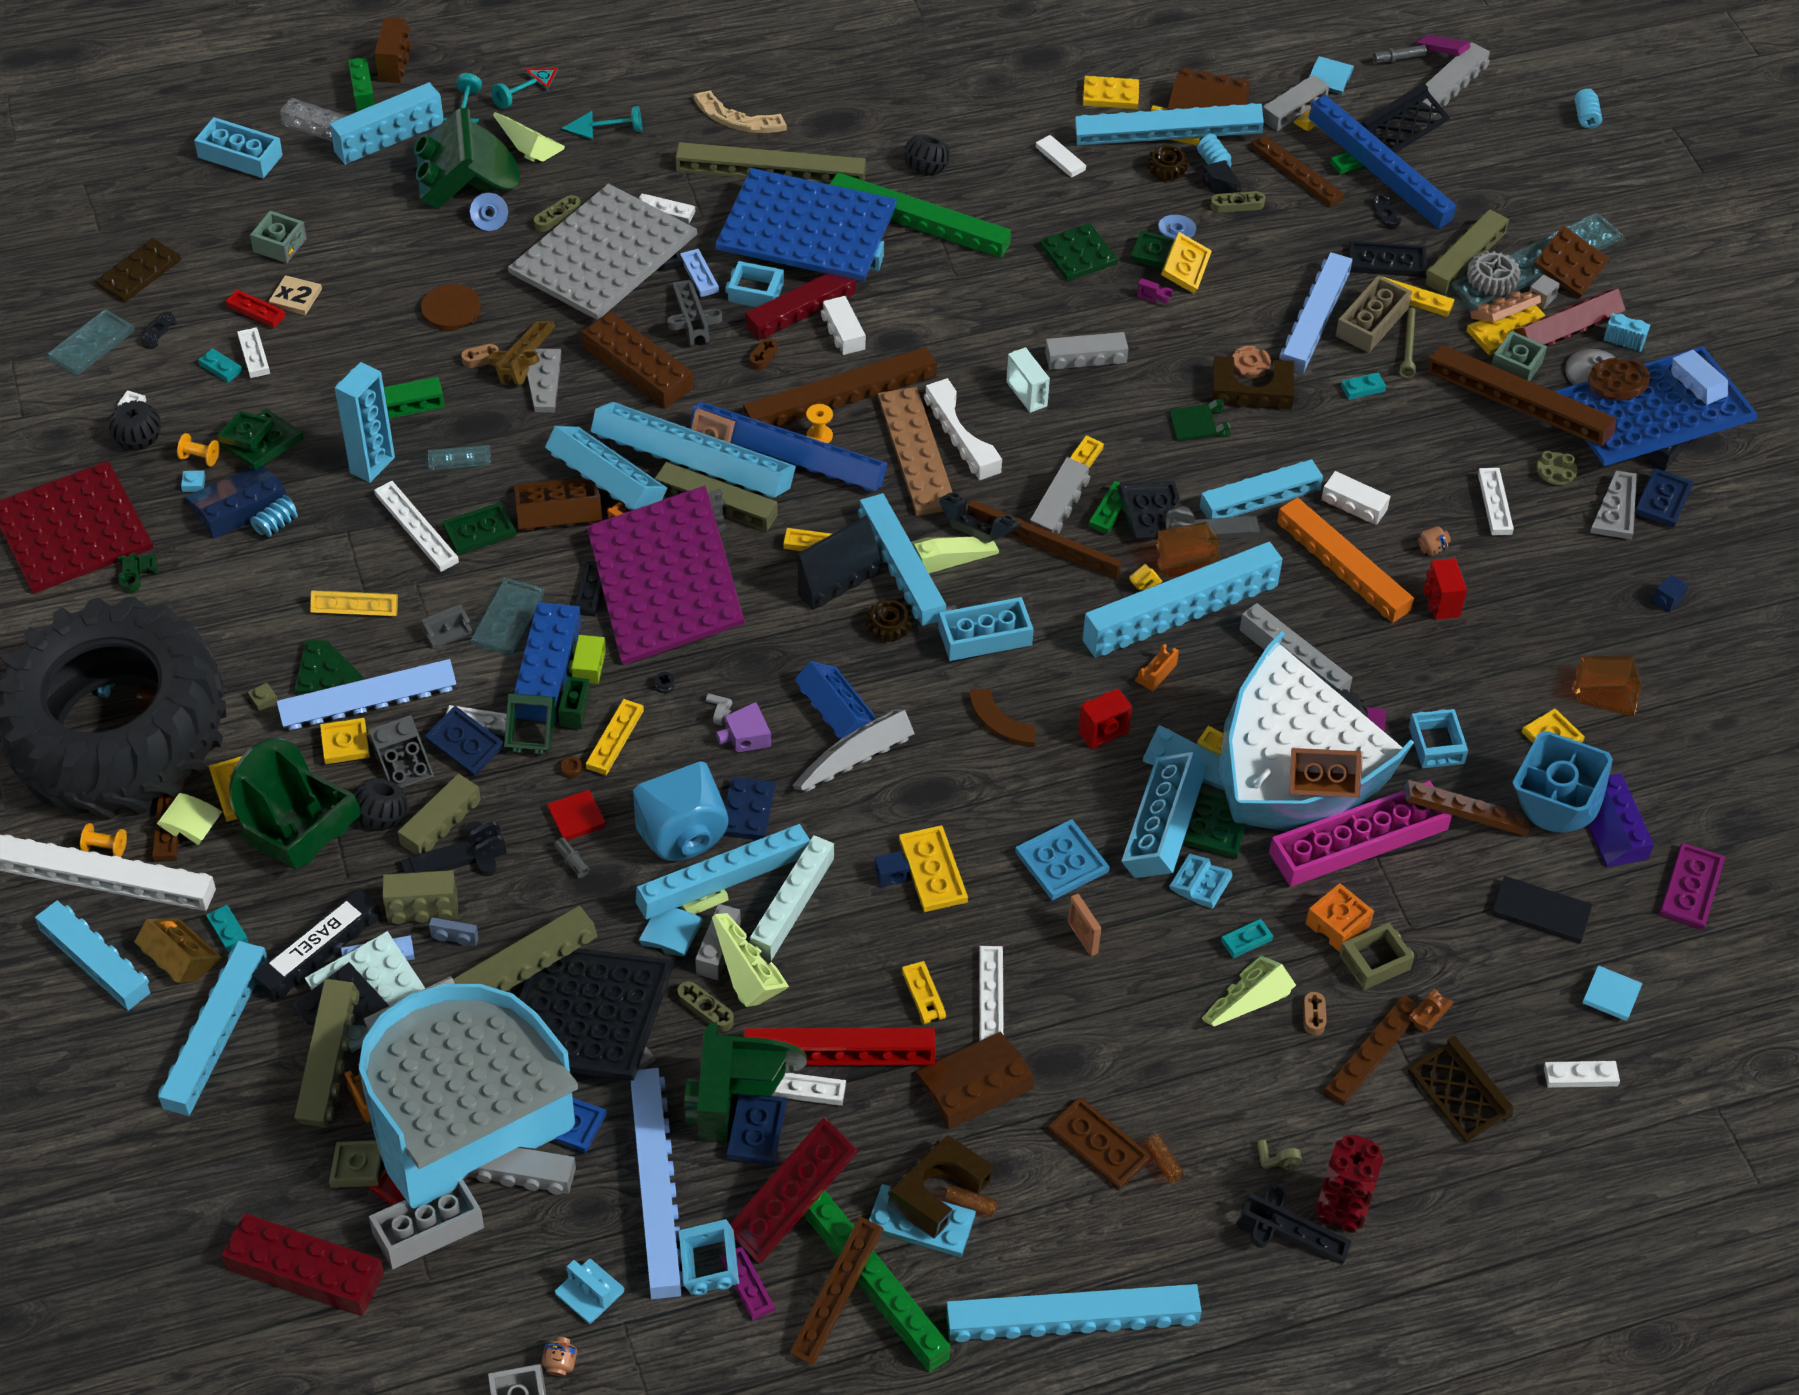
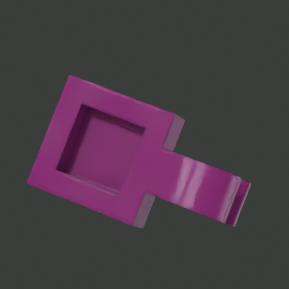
M1142 278L1138 283V298L1153 303L1159 300L1162 303L1168 304L1169 297H1172L1173 290L1171 288L1159 289V284Z

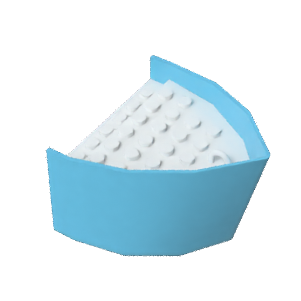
M1281 631L1266 647L1244 681L1225 721L1219 775L1235 823H1244L1246 825L1288 832L1358 807L1386 784L1414 742L1410 740L1404 747H1401L1280 645L1285 635ZM1291 748L1363 751L1360 798L1289 794Z

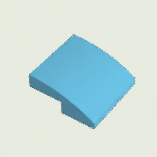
M1319 56L1310 76L1315 75L1328 84L1330 92L1342 95L1354 66Z
M1189 854L1170 884V889L1195 903L1213 909L1231 880L1232 871L1211 865L1208 858Z
M674 908L651 917L639 942L642 946L662 948L663 952L668 955L685 956L703 919L690 912Z
M1598 965L1583 1004L1627 1021L1642 983Z

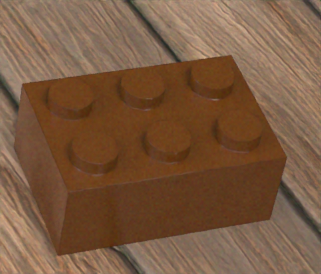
M384 17L374 53L379 82L401 83L402 76H405V64L409 62L408 52L412 50V41H409L410 27L407 26L406 19Z

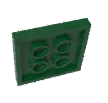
M1091 223L1043 238L1039 242V246L1067 282L1118 263L1116 255Z
M267 408L257 415L272 418L275 425L253 450L219 442L220 447L254 470L263 467L266 463L304 439L302 431Z
M1200 789L1182 845L1237 859L1247 825L1233 821L1226 795Z

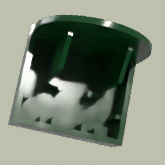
M468 108L456 110L429 136L423 134L414 146V154L417 155L418 169L416 171V179L419 181L420 200L437 210L467 183L483 193L496 188L512 190L519 184V168L510 151L493 134L471 121L470 109Z
M269 738L252 746L238 761L231 776L229 800L243 829L239 835L250 846L294 870L311 863L318 851L332 839L345 834L349 825L362 815L353 793L310 772L298 747L285 739Z
M717 1022L709 1024L704 1031L700 1080L687 1079L685 1124L697 1125L698 1141L727 1143L731 1094L772 1097L784 1078L785 1073L800 1070L806 1065V1053L792 1044L778 1040L717 1035Z

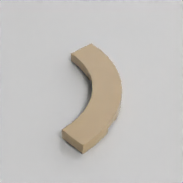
M711 90L693 94L697 106L708 117L729 128L754 133H772L787 130V125L781 114L749 117L745 113L725 108Z

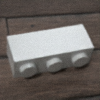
M846 296L823 301L821 317L823 321L827 322L830 335L833 334L836 347L840 348L843 355L865 350L866 335Z
M1335 471L1324 486L1321 500L1377 525L1388 509L1390 496Z

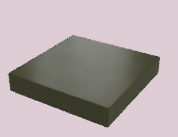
M376 1140L336 1142L329 1180L331 1188L379 1186L383 1160Z

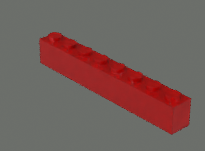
M745 1028L744 1037L778 1040L802 1049L807 1055L806 1065H935V1028Z

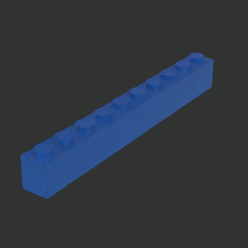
M1326 94L1312 102L1308 118L1347 152L1361 161V164L1436 228L1440 229L1452 221L1456 204Z
M700 402L693 407L689 429L692 427L695 410L702 409L735 421L730 441L732 444L751 449L760 454H767L769 457L777 460L788 461L789 464L794 466L806 467V470L810 472L824 473L826 477L831 479H842L844 483L849 485L857 484L863 486V489L867 491H876L883 485L888 464L886 462L704 402Z

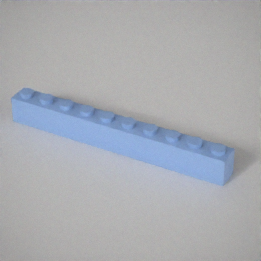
M659 1068L642 1069L637 1071L634 1081H631L652 1300L681 1296V1287L685 1285L683 1271H679L678 1264H682L681 1249H677L676 1242L680 1241V1227L674 1226V1220L679 1219L677 1204L672 1205V1198L676 1197L675 1182L670 1183L669 1177L674 1176L673 1161H668L667 1157L668 1154H672L671 1139L666 1140L665 1133H670L669 1119H664L663 1112H668L666 1097H661V1091H666L664 1077H659Z

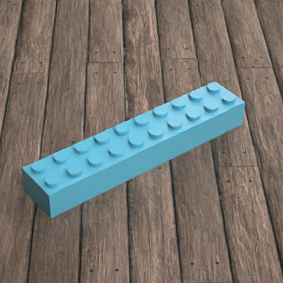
M615 402L595 409L591 432L597 434L599 438L615 440V443L618 445L632 446L638 452L646 451L652 453V456L655 458L669 459L672 464H683L692 471H702L707 473L709 477L725 479V482L728 484L742 485L748 491L762 492L763 496L768 498H774L791 488L796 467L794 465Z
M1267 542L1085 613L1082 640L1092 655L1097 658L1119 648H1125L1137 641H1143L1157 633H1163L1167 629L1181 626L1190 620L1199 619L1205 614L1219 611L1221 608L1236 604L1243 599L1254 597L1266 590H1272L1278 586L1283 558L1273 545Z

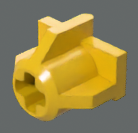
M1147 564L1142 565L1129 577L1130 581L1140 591L1159 585L1162 582L1160 577Z

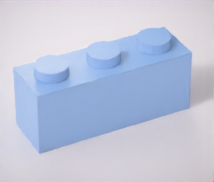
M1691 350L1672 358V375L1706 405L1728 396V380L1697 352Z

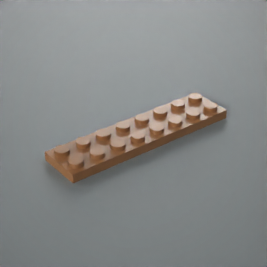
M917 387L878 393V401L916 516L943 512L944 510L939 503V499L951 493L952 489Z

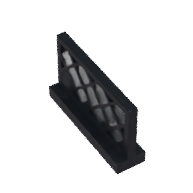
M1422 83L1362 120V126L1380 141L1382 140L1383 144L1386 141L1396 142V146L1391 149L1396 153L1449 121L1450 117L1429 93L1428 86ZM1428 99L1431 102V108L1422 107L1420 103ZM1416 110L1415 117L1405 116V112ZM1419 111L1429 112L1428 119L1418 118ZM1432 113H1439L1442 118L1433 120L1431 115ZM1393 119L1401 120L1400 127L1391 126L1389 123ZM1403 120L1414 122L1413 128L1402 127ZM1416 122L1427 123V127L1423 130L1415 129ZM1386 129L1384 136L1376 135L1373 131ZM1388 130L1399 131L1397 138L1387 137ZM1401 132L1412 133L1408 139L1400 138Z

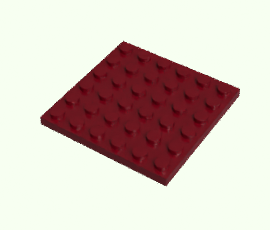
M109 461L0 500V529L32 594L119 562V556L125 555L129 557L131 553L138 555L154 549L148 533Z

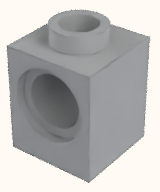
M1542 275L1530 287L1529 291L1532 294L1540 295L1542 303L1537 304V306L1543 310L1556 298L1560 284L1545 275Z

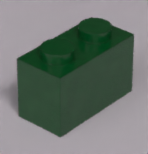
M567 677L558 710L560 727L582 729L591 696L589 679Z

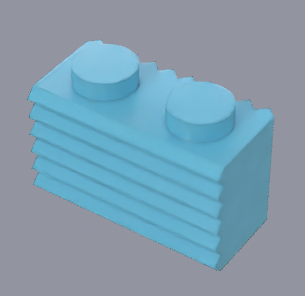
M1612 313L1603 340L1641 352L1650 324L1642 320L1627 318L1623 314Z

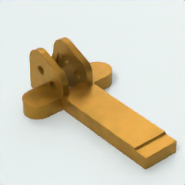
M536 321L508 351H496L488 355L490 365L496 367L501 384L508 385L511 379H513L516 385L524 383L529 366L535 365L540 361L538 353L534 350L555 328L554 321Z

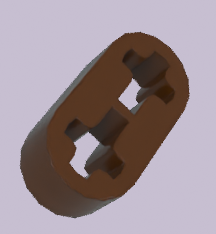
M770 338L763 339L750 355V366L752 369L763 370L777 354V342Z

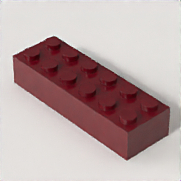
M246 1213L242 1216L221 1255L225 1268L229 1271L363 1316L384 1275L381 1259Z

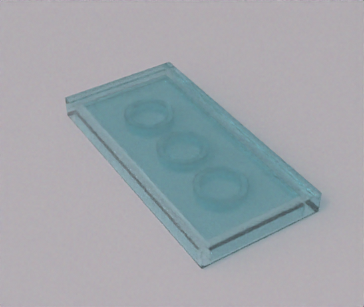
M104 309L48 353V357L78 376L135 331L134 326L109 310Z
M505 578L471 639L472 644L512 655L535 612L537 602H540L545 594L544 588Z

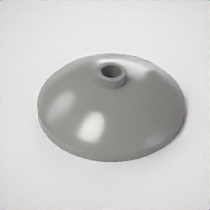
M1600 349L1577 351L1567 360L1565 366L1566 376L1573 385L1586 382L1595 364L1605 359L1615 358V356Z

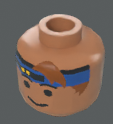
M1439 526L1423 531L1420 538H1418L1422 553H1426L1429 556L1447 551L1448 543L1451 542L1448 531H1443Z
M555 1337V1341H549L545 1344L541 1364L546 1369L547 1374L565 1377L566 1373H570L574 1369L577 1348L570 1344V1339Z

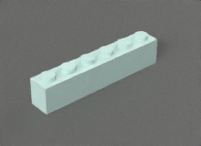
M813 835L750 936V944L754 947L757 946L762 951L759 954L761 957L771 961L834 860V843Z

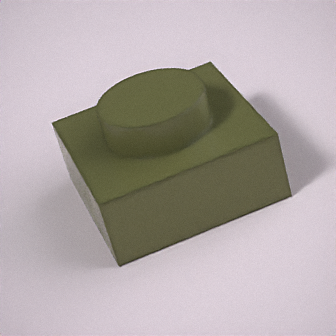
M268 683L248 691V696L258 711L278 701L276 694Z

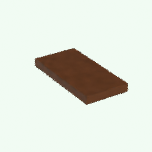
M1081 1097L1076 1099L1047 1127L1048 1132L1119 1191L1152 1159V1155Z

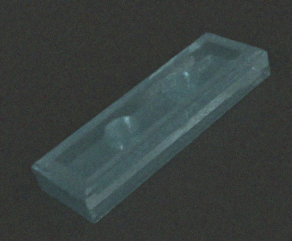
M490 445L428 450L429 470L491 465Z

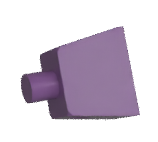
M757 702L725 717L726 729L716 732L719 744L731 741L737 752L771 747V732Z

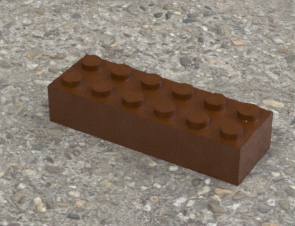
M609 312L582 331L583 348L662 408H668L694 389L693 372L613 312Z

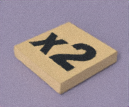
M285 275L270 298L269 304L282 310L306 315L321 292L322 286L318 283Z

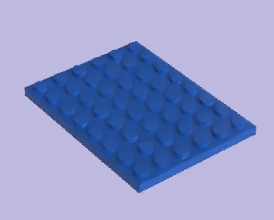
M751 168L717 239L716 250L865 281L897 205V199Z
M1703 346L1692 350L1697 352L1728 380V396L1708 405L1701 399H1698L1690 389H1687L1681 381L1672 375V358L1688 351L1644 364L1650 374L1649 386L1642 394L1631 399L1608 400L1601 398L1590 390L1588 381L1554 391L1616 417L1615 433L1603 446L1585 440L1603 466L1757 420V412Z

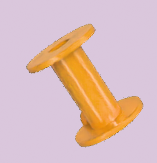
M824 404L812 405L808 408L806 416L814 426L808 429L806 436L829 443L833 438V433L826 426V423L831 421L833 411Z
M184 433L178 443L177 456L182 460L188 458L190 454L206 458L207 466L212 467L218 459L219 442L213 440L209 446L191 442L190 434Z
M87 823L81 834L80 848L81 851L86 852L90 850L91 846L113 849V856L121 857L126 847L127 834L124 829H120L116 836L94 832L93 824Z

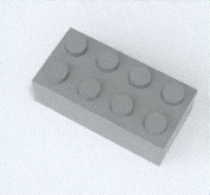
M463 1179L459 1181V1184L453 1191L417 1209L411 1208L407 1200H404L369 1216L372 1234L392 1270L484 1228L482 1211Z

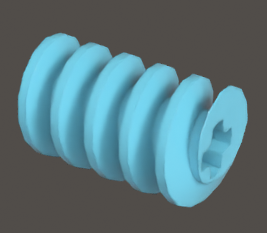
M1592 89L1579 91L1575 95L1579 124L1584 128H1595L1602 123L1598 96Z
M1214 134L1204 136L1197 144V150L1205 162L1212 164L1225 160L1231 168V155Z
M283 495L275 503H271L269 507L264 508L262 512H258L256 517H251L250 521L257 533L271 537V530L275 533L278 532L277 525L284 528V521L291 523L290 516L296 519L298 515L292 500L288 496Z

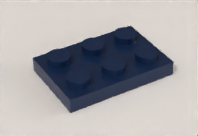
M1654 468L1635 514L1674 528L1694 482Z
M454 706L425 735L428 742L474 777L504 747V742L457 706Z
M731 777L725 805L728 815V827L723 836L752 840L766 837L775 792V782Z
M739 1095L727 1150V1159L775 1166L787 1107V1098Z

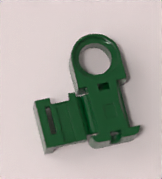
M131 553L129 557L125 555L118 557L122 565V573H119V583L126 593H134L140 588V573H143V571L145 573L146 570L154 571L155 575H159L158 560L155 554L138 558L136 553ZM128 580H135L133 584L125 585Z

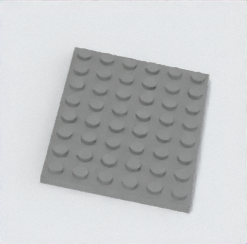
M607 184L508 266V271L521 280L599 320L678 250L697 235V229Z

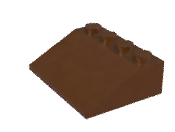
M1180 68L1167 110L1247 105L1252 82L1243 78L1234 79L1229 78L1227 75H1214L1207 71L1199 72L1191 68Z
M581 477L514 484L519 529L533 530L536 527L542 526L554 528L556 525L561 524L574 526L580 522H586L587 524L597 523L599 520H602L599 489L595 486L596 483Z
M1001 1031L936 1061L935 1065H928L916 1071L949 1130L1034 1089V1077L1023 1057Z

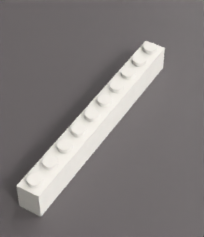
M0 835V871L201 911H207L216 890L213 877L206 873L198 874L180 868H168L160 864L152 865L139 860L132 861L118 856L111 857L97 852L81 851L73 847H60L53 843L45 844L32 839L24 840L14 838L11 835Z

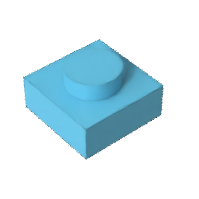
M183 471L182 492H197L204 489V471Z

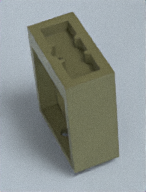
M1390 923L1343 942L1339 954L1363 990L1411 970L1414 960L1413 951L1405 945L1398 930L1394 929ZM1385 939L1398 959L1372 970L1358 950Z

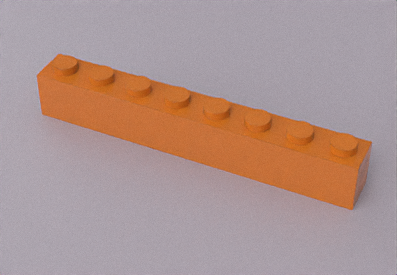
M1298 497L1279 508L1277 523L1287 530L1296 541L1303 544L1310 553L1319 558L1325 566H1328L1335 572L1340 579H1343L1351 586L1355 592L1359 593L1368 604L1375 607L1383 617L1394 623L1411 611L1414 597Z

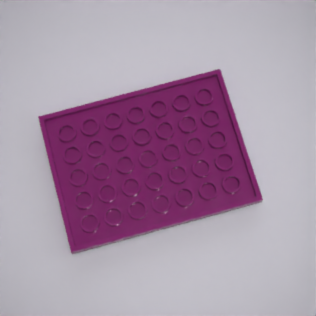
M705 485L587 526L623 665L746 624L709 493Z

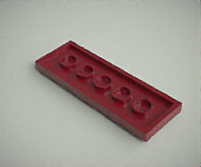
M823 1117L730 1223L734 1230V1238L757 1262L762 1263L856 1156L859 1150L827 1118Z

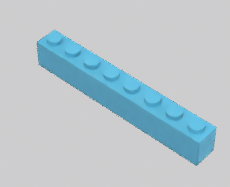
M882 493L861 499L860 509H858L859 518L865 515L869 518L877 548L881 551L882 560L887 562L891 576H895L898 589L904 592L905 601L908 605H911L914 618L919 619L922 626L938 622L939 612L946 611V603L886 497Z
M800 824L637 886L636 904L645 919H649L799 860L810 839Z
M238 941L235 949L230 951L228 962L225 968L223 967L220 970L216 986L211 988L206 1005L200 1009L196 1025L191 1027L186 1044L180 1048L176 1064L171 1066L165 1085L163 1084L159 1089L158 1098L163 1109L190 1116L255 987L252 973L268 961L264 947Z

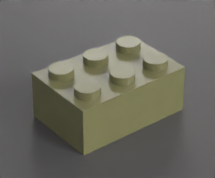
M454 871L383 875V901L388 924L424 923L431 921L432 917L444 920L458 919V895Z

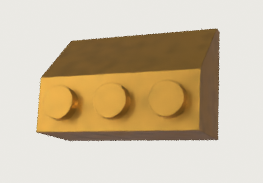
M178 917L146 919L135 940L141 951L150 956L156 962V965L168 972L172 980L177 983L195 982L221 962L223 958Z

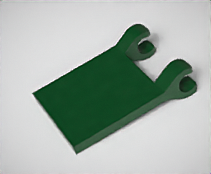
M1216 399L1209 404L1170 409L1169 413L1177 442L1211 436L1229 437L1231 434L1230 424L1224 422L1215 427L1212 413L1221 414L1224 412L1223 400Z

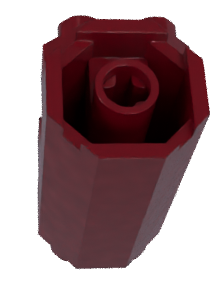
M1346 1135L1342 1140L1335 1143L1315 1212L1319 1215L1318 1220L1322 1224L1342 1228L1348 1233H1355L1357 1228L1363 1227L1384 1160L1379 1145L1374 1143V1141L1357 1135Z

